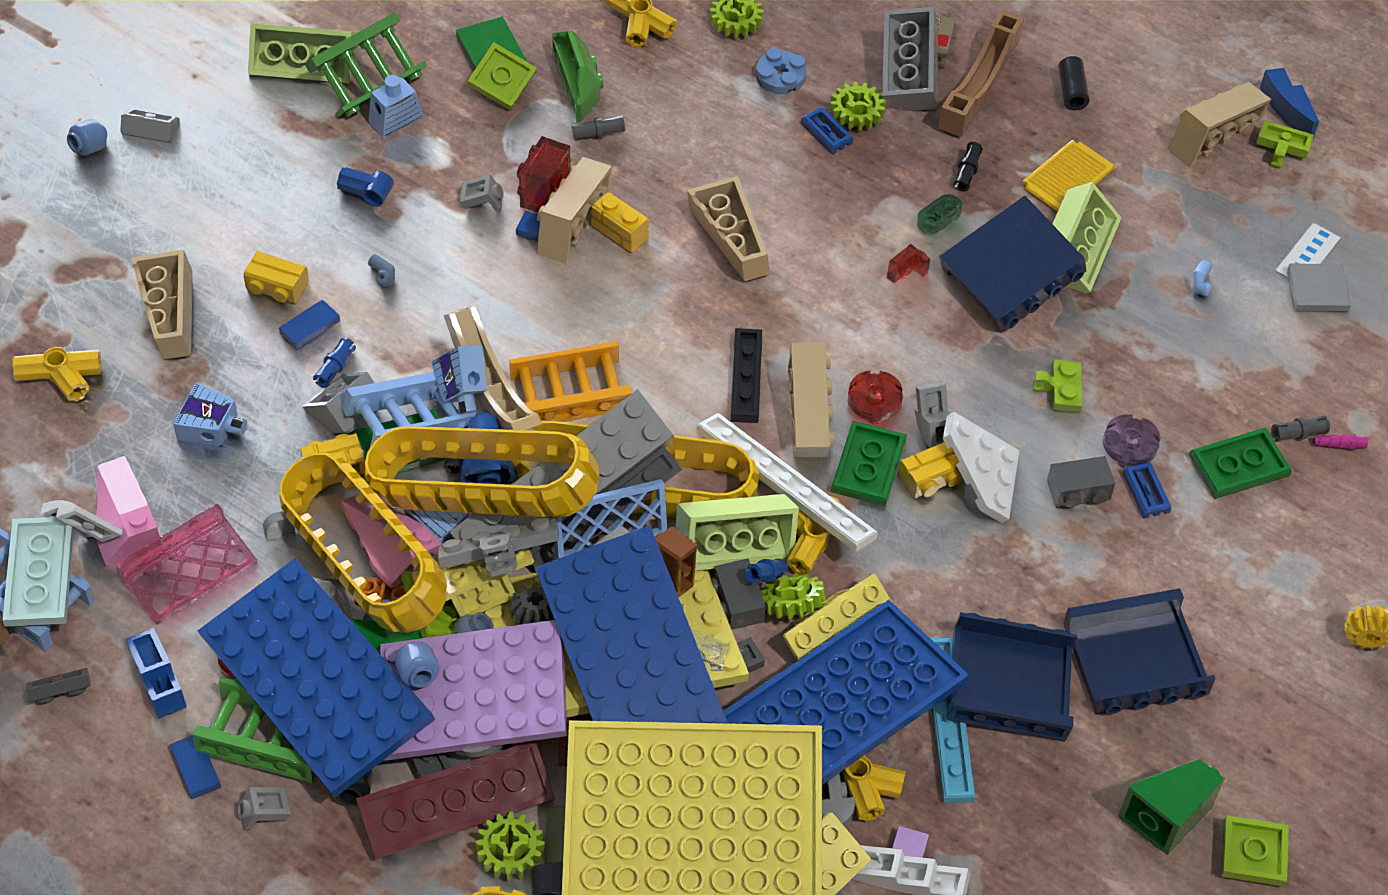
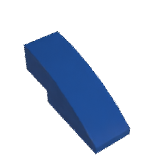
M1285 68L1265 70L1260 89L1271 98L1269 104L1274 111L1293 129L1315 135L1319 120L1303 85L1292 86Z
M152 628L126 638V643L157 717L160 718L186 708L187 705L181 687L155 629Z

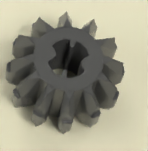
M532 583L530 588L521 586L519 593H513L509 613L515 625L554 620L542 586L540 588L535 587Z

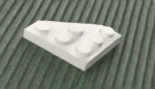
M952 412L946 418L943 440L948 449L953 448L959 460V463L956 465L966 485L971 483L978 497L975 502L979 510L1000 523H1004L1010 518L1019 450L961 415Z

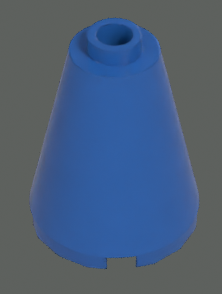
M488 412L478 413L469 421L468 428L501 430L497 417ZM463 459L460 483L509 485L512 482H516L518 477L517 472L514 470L513 461Z

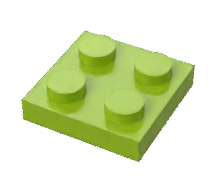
M493 42L467 80V85L511 111L536 74L537 67Z
M1226 815L1223 826L1221 877L1285 887L1288 870L1289 825Z

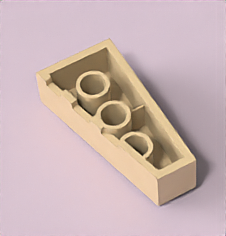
M1247 82L1240 86H1235L1224 93H1219L1211 99L1203 100L1195 106L1187 107L1180 116L1181 121L1168 150L1189 167L1197 163L1199 155L1208 156L1213 152V147L1220 142L1224 145L1230 141L1236 132L1240 134L1261 120L1271 98L1250 82Z
M582 157L577 165L572 166L568 177L561 180L558 190L551 193L548 203L545 206H541L538 212L537 220L540 221L537 254L563 263L568 262L570 246H577L582 227L587 228L592 216L591 207L609 189L612 166Z
M738 176L687 190L690 211L744 281L769 275L768 254Z
M179 250L130 258L154 339L163 359L190 356L193 270L185 251Z
M791 343L787 368L788 373H790L789 393H793L791 394L790 411L791 416L794 417V420H792L794 458L828 457L829 449L834 447L835 443L834 430H829V421H833V404H828V395H832V379L827 378L826 369L831 368L830 353H825V343Z

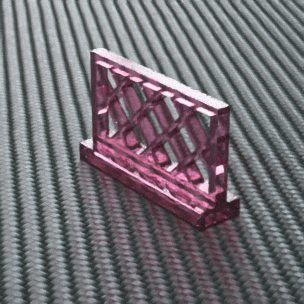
M216 503L116 563L119 578L124 585H128L150 617L158 625L257 564V559L224 517V511ZM222 527L229 535L227 544L211 541L212 533ZM192 545L204 546L202 559L186 556L187 548ZM209 547L225 550L223 562L206 560ZM229 551L241 552L247 559L239 565L227 563ZM167 560L178 561L177 574L161 572L162 563ZM184 563L200 565L198 577L181 575ZM204 567L221 568L220 576L214 580L202 578ZM143 575L154 577L152 589L139 588L134 580ZM159 578L175 580L172 593L156 590ZM179 582L196 584L195 591L190 595L177 594ZM154 597L171 599L169 607L158 614L152 606Z

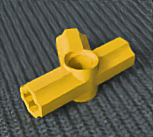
M605 0L606 5L629 18L626 42L632 47L641 48V46L646 45L649 30L664 39H669L677 27V20L653 7L651 0Z
M53 347L46 350L44 354L14 356L12 364L15 381L49 379L57 385L68 401L75 402L85 398V394L90 390L89 385L82 376L99 375L102 373L100 350L66 352L61 347Z
M830 496V497L833 498L835 501H837L839 504H841V503L839 502V499ZM799 510L796 534L800 538L787 559V566L794 573L804 575L810 574L820 554L827 549L831 533Z
M865 755L841 771L843 775L842 782H846L850 797H855V811L858 819L867 822L876 820L877 817L884 814L885 808L880 795L900 799L906 771L872 764ZM852 773H860L863 776H854Z

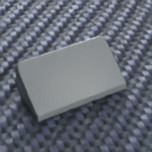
M130 108L121 115L120 131L122 134L169 142L179 124L180 118L178 116Z

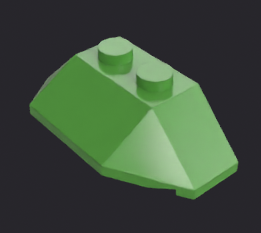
M573 30L552 33V52L576 123L583 121L600 100V89L604 87L601 73L596 72L597 62L595 55H590L588 46Z

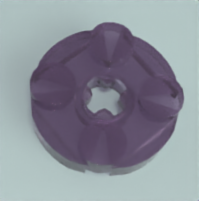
M1124 414L1113 418L1108 423L1102 443L1107 454L1117 461L1120 467L1126 468L1149 463L1156 457L1159 449L1160 433L1157 427L1148 419L1142 417V420L1133 418L1131 414ZM1126 437H1129L1130 439L1136 438L1137 441L1135 444L1129 443L1126 441Z

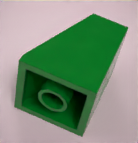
M1201 759L1189 762L1132 783L1128 788L1118 816L1168 855L1213 807L1225 778L1220 775L1215 767L1207 765Z

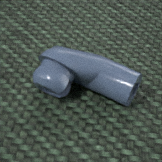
M373 254L368 260V265L378 271L376 281L381 287L391 286L395 280L394 266L377 254Z

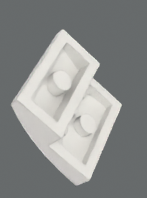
M56 500L42 505L41 515L56 517L73 526L74 532L85 538L94 537L101 542H105L122 535V529L71 502Z

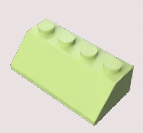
M250 23L248 74L328 81L323 72L320 73L319 70L310 73L305 64L312 57L357 32ZM356 48L353 50V52H354L353 57H354V58H355V54H356ZM340 58L332 61V68L339 80L343 83H349L352 73L344 60L341 61Z
M1093 182L1068 189L1053 222V225L1085 258L1087 272L1084 273L1080 280L1071 282L1066 286L1084 293L1091 292L1122 218Z
M785 494L677 503L675 530H679V533H684V536H688V539L697 542L695 571L715 569L717 565L748 558L750 564H756L762 559L774 560L777 558L787 562L795 546L799 507Z

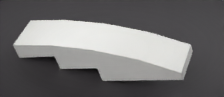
M860 845L870 856L871 861L852 878L853 880L912 895H966L970 879L968 868L939 866L935 859L904 856L902 849Z

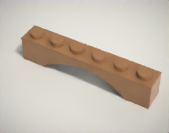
M1002 10L999 12L991 25L983 47L970 72L960 86L951 91L941 108L939 129L960 137L963 136L1020 41L1024 18Z

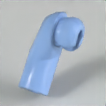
M1206 260L1201 261L1193 272V291L1195 294H1201L1204 297L1209 295L1212 288L1211 283L1204 282L1212 269L1211 263Z

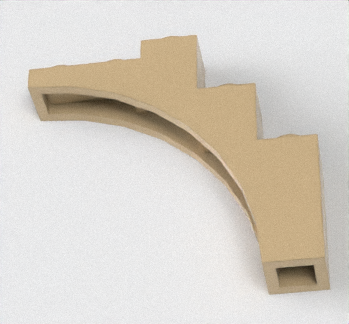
M469 306L443 315L454 348L469 345H482L487 389L477 396L481 409L487 410L491 415L497 417L501 430L534 431L533 427L541 425L538 413L531 411L521 401L508 382L490 346L476 307Z

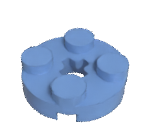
M771 48L767 51L766 55L759 59L756 66V78L761 82V86L771 93L788 94V90L794 88L797 91L804 85L806 80L805 58L788 51ZM780 70H781V71H785V72H783L782 74H778V73H777V71H780Z

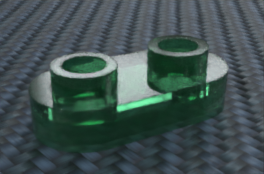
M951 194L940 196L919 211L917 217L918 229L926 234L938 233L960 217L963 206L962 201L957 196Z

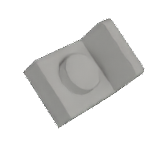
M491 174L462 182L460 203L464 208L489 202L494 210L501 209V200L504 197L503 188L494 180Z
M249 787L242 800L239 801L237 808L238 816L242 819L245 830H251L256 821H286L291 814L285 787Z

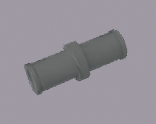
M623 115L605 119L596 117L594 121L572 124L574 140L592 136L601 138L603 134L625 131Z
M1325 415L1310 419L1300 417L1294 419L1293 422L1273 424L1271 434L1275 438V442L1293 438L1303 440L1310 435L1329 433L1330 421Z

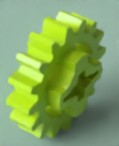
M717 0V2L712 1L709 19H711L712 26H717V32L725 31V36L733 33L734 37L738 38L739 34L742 33L745 37H748V31L756 33V28L762 26L764 10H762V4L756 3V0Z
M854 82L851 87L845 83L843 89L836 88V94H832L830 112H833L834 119H840L839 124L841 126L846 123L848 124V129L851 130L853 126H857L858 130L862 131V126L871 129L872 122L878 125L880 118H884L886 100L882 99V92L876 93L875 86L869 89L867 88V83L858 86V83Z
M794 573L793 577H788L785 574L778 579L775 578L772 581L773 584H765V589L761 590L766 606L765 610H767L768 615L776 613L777 618L787 616L788 619H792L793 615L797 614L799 617H804L808 612L814 613V607L821 608L822 602L826 601L823 581H819L817 576L810 578L808 573L805 575Z
M509 812L508 818L503 819L499 813L497 814V822L493 823L487 820L485 821L487 830L479 829L478 837L480 840L475 841L476 851H479L477 852L478 862H484L485 872L494 869V878H498L504 873L506 874L507 881H511L512 874L517 873L518 877L522 879L524 878L523 870L527 869L531 872L534 862H542V853L540 852H543L545 849L544 841H541L543 840L542 830H536V822L534 820L527 824L525 814H522L519 819H514L513 812ZM512 839L511 852L508 853L509 841Z

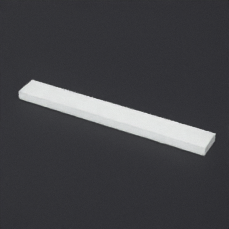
M719 413L697 424V432L706 439L735 444L746 451L750 459L755 460L759 479L778 494H785L799 507V510L853 551L857 552L877 539L876 530Z

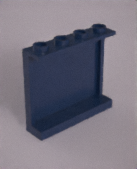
M1025 195L939 256L943 271L948 276L954 275L993 318L1000 333L1006 329L1013 328L1021 318L1028 313L1038 310L1043 302L1050 297L1054 298L1059 295L1064 287L1071 282H1077L1087 272L1085 258Z
M1180 588L1067 609L1063 624L1067 632L1077 634L1072 650L1095 714H1116L1124 709L1134 707L1136 709H1143L1151 704L1161 702L1171 704L1179 699L1188 697L1198 699L1210 694L1216 678L1214 675L1207 676L1181 610L1184 597Z
M960 612L953 630L951 658L969 674V682L948 696L946 720L1065 742L1073 728L1074 717L1069 716L1072 647L1077 639V634L1069 633L1062 629L1053 630L1038 627L1035 624L1010 622L1004 618L994 619L980 616L976 613Z

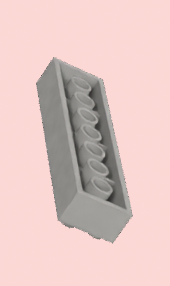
M638 389L576 436L584 441L599 464L600 478L595 495L604 493L662 446L666 448L674 442L672 432ZM541 462L512 485L541 486L550 484L562 477L569 470L572 463ZM473 513L452 529L450 533L455 539L465 540L472 538L480 532L494 533L501 531L509 525L523 526L531 524L532 521L538 518H552ZM577 513L561 517V523L564 524Z

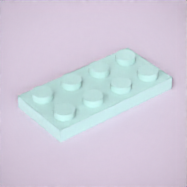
M56 517L12 519L2 619L5 627L66 624L74 536L73 526Z

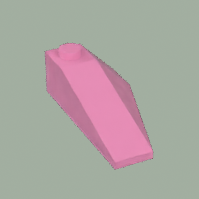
M124 456L98 465L97 516L122 529L121 536L105 542L96 539L105 565L109 566L162 547L157 525L126 457Z
M357 495L342 500L340 505L351 528L356 530L360 537L359 544L362 550H366L369 556L368 562L372 570L390 588L403 583L401 577L404 571L419 570L411 564L415 556L414 552L408 550L402 553L397 548L401 540L399 535L394 534L388 537L383 532L387 524L384 518L374 521L369 516L373 508L369 502L360 505L355 500ZM388 506L432 557L438 555L439 546L443 544L423 524Z

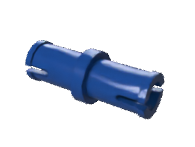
M345 337L341 338L332 353H328L325 356L324 364L313 376V380H317L315 383L318 386L327 388L335 375L342 372L345 368L346 360L356 349V345H353L354 342Z
M762 559L756 564H749L747 566L749 569H745L744 575L747 581L751 583L759 581L771 582L776 577L785 575L783 572H787L788 566L783 559Z

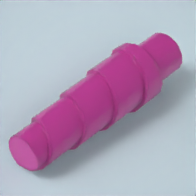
M1356 434L1314 436L1313 443L1315 446L1356 450V448H1367L1368 438L1357 437Z

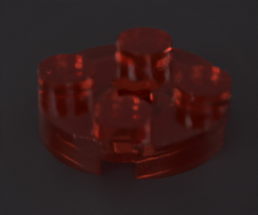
M871 370L864 371L851 380L847 403L853 412L861 418L867 419L871 424H880L883 420L892 418L900 411L903 401V388L900 381L890 373L880 371L879 374H870ZM870 393L874 395L877 393L881 394L879 399L870 397Z

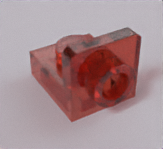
M909 244L889 261L886 278L895 284L902 277L906 278L913 270L922 277H925L928 274L930 258L924 251Z

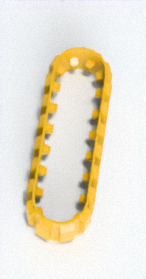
M540 421L541 425L533 428L534 431H556L577 436L590 425L561 421ZM674 435V442L666 447L680 467L725 472L734 475L743 483L739 489L729 493H711L665 487L666 517L676 518L677 503L757 496L759 472L755 460L750 459L747 452L737 445L724 441ZM513 461L518 479L532 470L528 461ZM656 491L650 494L642 502L647 506H650V504L656 498ZM638 504L632 513L643 514L646 509Z
M398 427L380 436L367 452L365 460V479L369 482L372 490L385 504L392 508L398 507L405 510L551 518L566 517L580 511L592 500L597 491L600 478L599 464L584 441L572 434L556 431ZM426 457L572 463L569 470L558 480L541 486L394 479L398 471L406 464Z
M316 452L294 462L285 472L280 483L279 497L281 509L358 604L381 628L392 632L409 633L420 630L430 624L444 606L447 583L445 573L440 569L439 564L357 471L349 463H346L342 457L330 453ZM339 482H343L342 485L347 490L356 487L360 492L355 500L360 505L369 502L373 506L369 516L374 521L384 518L387 522L383 532L388 537L394 534L399 535L401 540L397 548L402 553L408 550L414 552L415 556L411 564L416 569L420 568V574L414 586L405 595L387 603H380L381 598L377 593L367 596L363 591L367 584L366 580L362 576L353 579L349 575L354 567L350 561L346 560L341 563L337 561L336 556L340 551L335 544L326 547L322 543L327 535L322 528L315 531L311 530L309 526L313 518L307 513V508L319 491Z

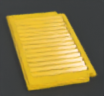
M1071 140L1022 181V184L1026 186V191L1058 212L1068 189L1090 182L1096 185L1111 173L1116 166L1082 142L1076 143L1074 140Z

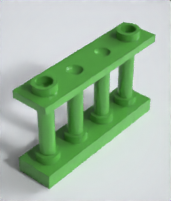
M396 12L319 53L305 64L310 73L316 70L324 73L343 104V107L335 113L337 118L344 114L350 117L360 111L359 106L370 100L371 93L385 85L384 83L375 89L372 88L353 57V50L360 46L362 50H366L384 81L386 77L392 75L373 44L375 43L373 38L381 35L382 38L387 39L406 70L398 75V77L404 80L408 78L409 82L423 75L421 70L427 66L426 61L414 66L394 33L396 31L394 26L400 22ZM340 58L341 61L344 60L364 93L363 96L352 101L332 68V61Z
M221 677L219 680L221 700L225 701L212 727L208 728L197 725L193 733L195 751L206 753L214 758L313 783L316 775L295 750L282 747L285 737L277 728L271 741L268 743L253 739L264 712L237 679L231 680ZM236 704L253 708L241 735L223 732Z

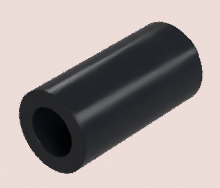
M1068 56L1059 62L1058 69L1064 105L1069 110L1077 111L1084 109L1089 104L1090 99L1083 60L1076 56Z

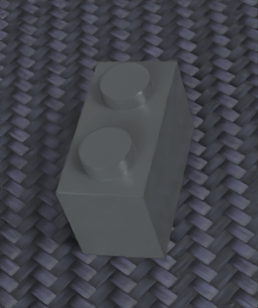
M1106 456L1051 464L1047 477L1056 508L1076 507L1079 504L1102 503L1106 500H1111L1115 487V481Z
M749 558L715 566L714 578H711L731 630L764 622L766 606L757 582L751 583L747 581L744 575L745 569H749L747 567L750 564Z

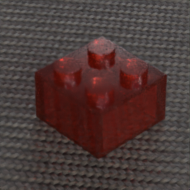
M541 136L537 144L531 146L528 158L525 163L522 162L517 170V178H519L517 194L520 196V207L538 213L541 206H545L548 203L551 193L558 190L561 180L563 178L566 179L570 173V145Z

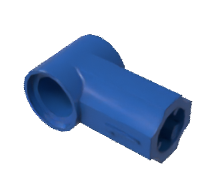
M342 167L337 180V189L360 195L367 203L373 206H381L394 185L392 177L383 171H375L371 175L348 167Z

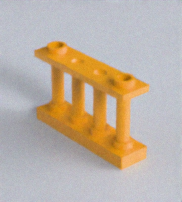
M618 341L528 357L521 356L509 360L510 380L521 379L526 399L524 404L531 411L538 413L540 421L566 422L604 415L632 394L630 385L619 386L613 363L619 362ZM602 365L608 388L592 391L586 368ZM575 370L581 393L565 396L559 372ZM548 375L554 398L537 400L532 377Z

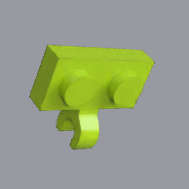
M1264 120L1256 144L1276 149L1271 165L1281 168L1286 153L1306 159L1314 135Z
M1053 360L1052 376L1045 371H1036V380H1033V391L1052 392V410L1080 413L1082 408L1081 362Z

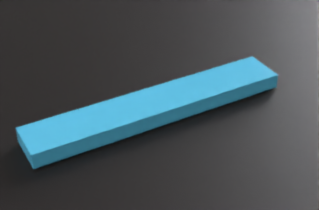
M930 638L951 657L953 638ZM947 697L932 707L943 803L974 802L975 791L966 723L946 720Z

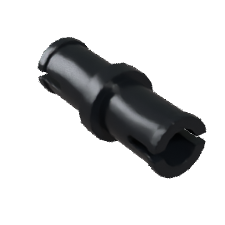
M969 142L967 144L964 157L959 160L957 166L959 171L953 182L955 189L959 191L969 190L972 177L979 168L978 160L983 151L981 144L977 142Z

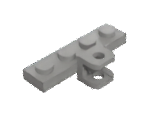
M538 518L532 521L531 524L523 526L509 525L501 531L494 533L480 532L469 539L448 540L439 546L438 560L440 567L443 569L485 559L486 570L491 577L513 572L517 567L515 551L559 541L556 518Z

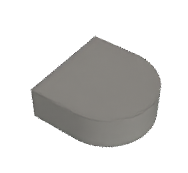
M282 511L269 515L263 522L264 535L268 542L295 532L293 524L288 520L285 512Z

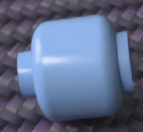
M86 119L70 127L67 143L74 153L80 156H89L102 151L106 147L108 133L106 128L98 121Z
M411 642L401 647L396 653L395 665L401 680L407 686L425 687L437 677L439 664L433 649L427 643Z

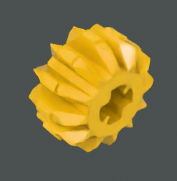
M1368 603L1366 607L1356 606L1355 610L1348 611L1344 628L1350 644L1359 645L1360 649L1366 647L1372 650L1374 647L1385 648V644H1388V609H1383L1381 604L1370 606Z

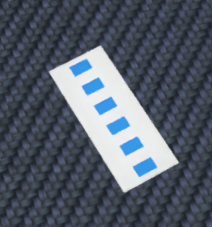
M1313 223L1275 271L1289 278L1287 270L1289 263L1321 264L1341 237Z

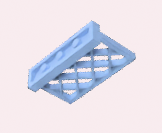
M659 479L594 495L584 508L576 512L577 515L568 526L561 523V517L556 518L559 528V541L554 542L555 554H552V561L593 546L594 544L588 540L598 528L608 535L627 521L634 526L630 530L632 532L643 528L653 514L658 517V528L652 529L654 537L658 533L666 531L664 482ZM656 490V498L650 506L641 502L647 492ZM621 498H630L632 501L622 513L614 508ZM602 504L604 508L595 520L586 515L593 505ZM639 504L646 511L636 523L628 517ZM612 511L619 518L610 529H607L601 523ZM585 518L592 524L583 536H580L574 532V529ZM570 535L579 539L573 549L564 551L563 544Z

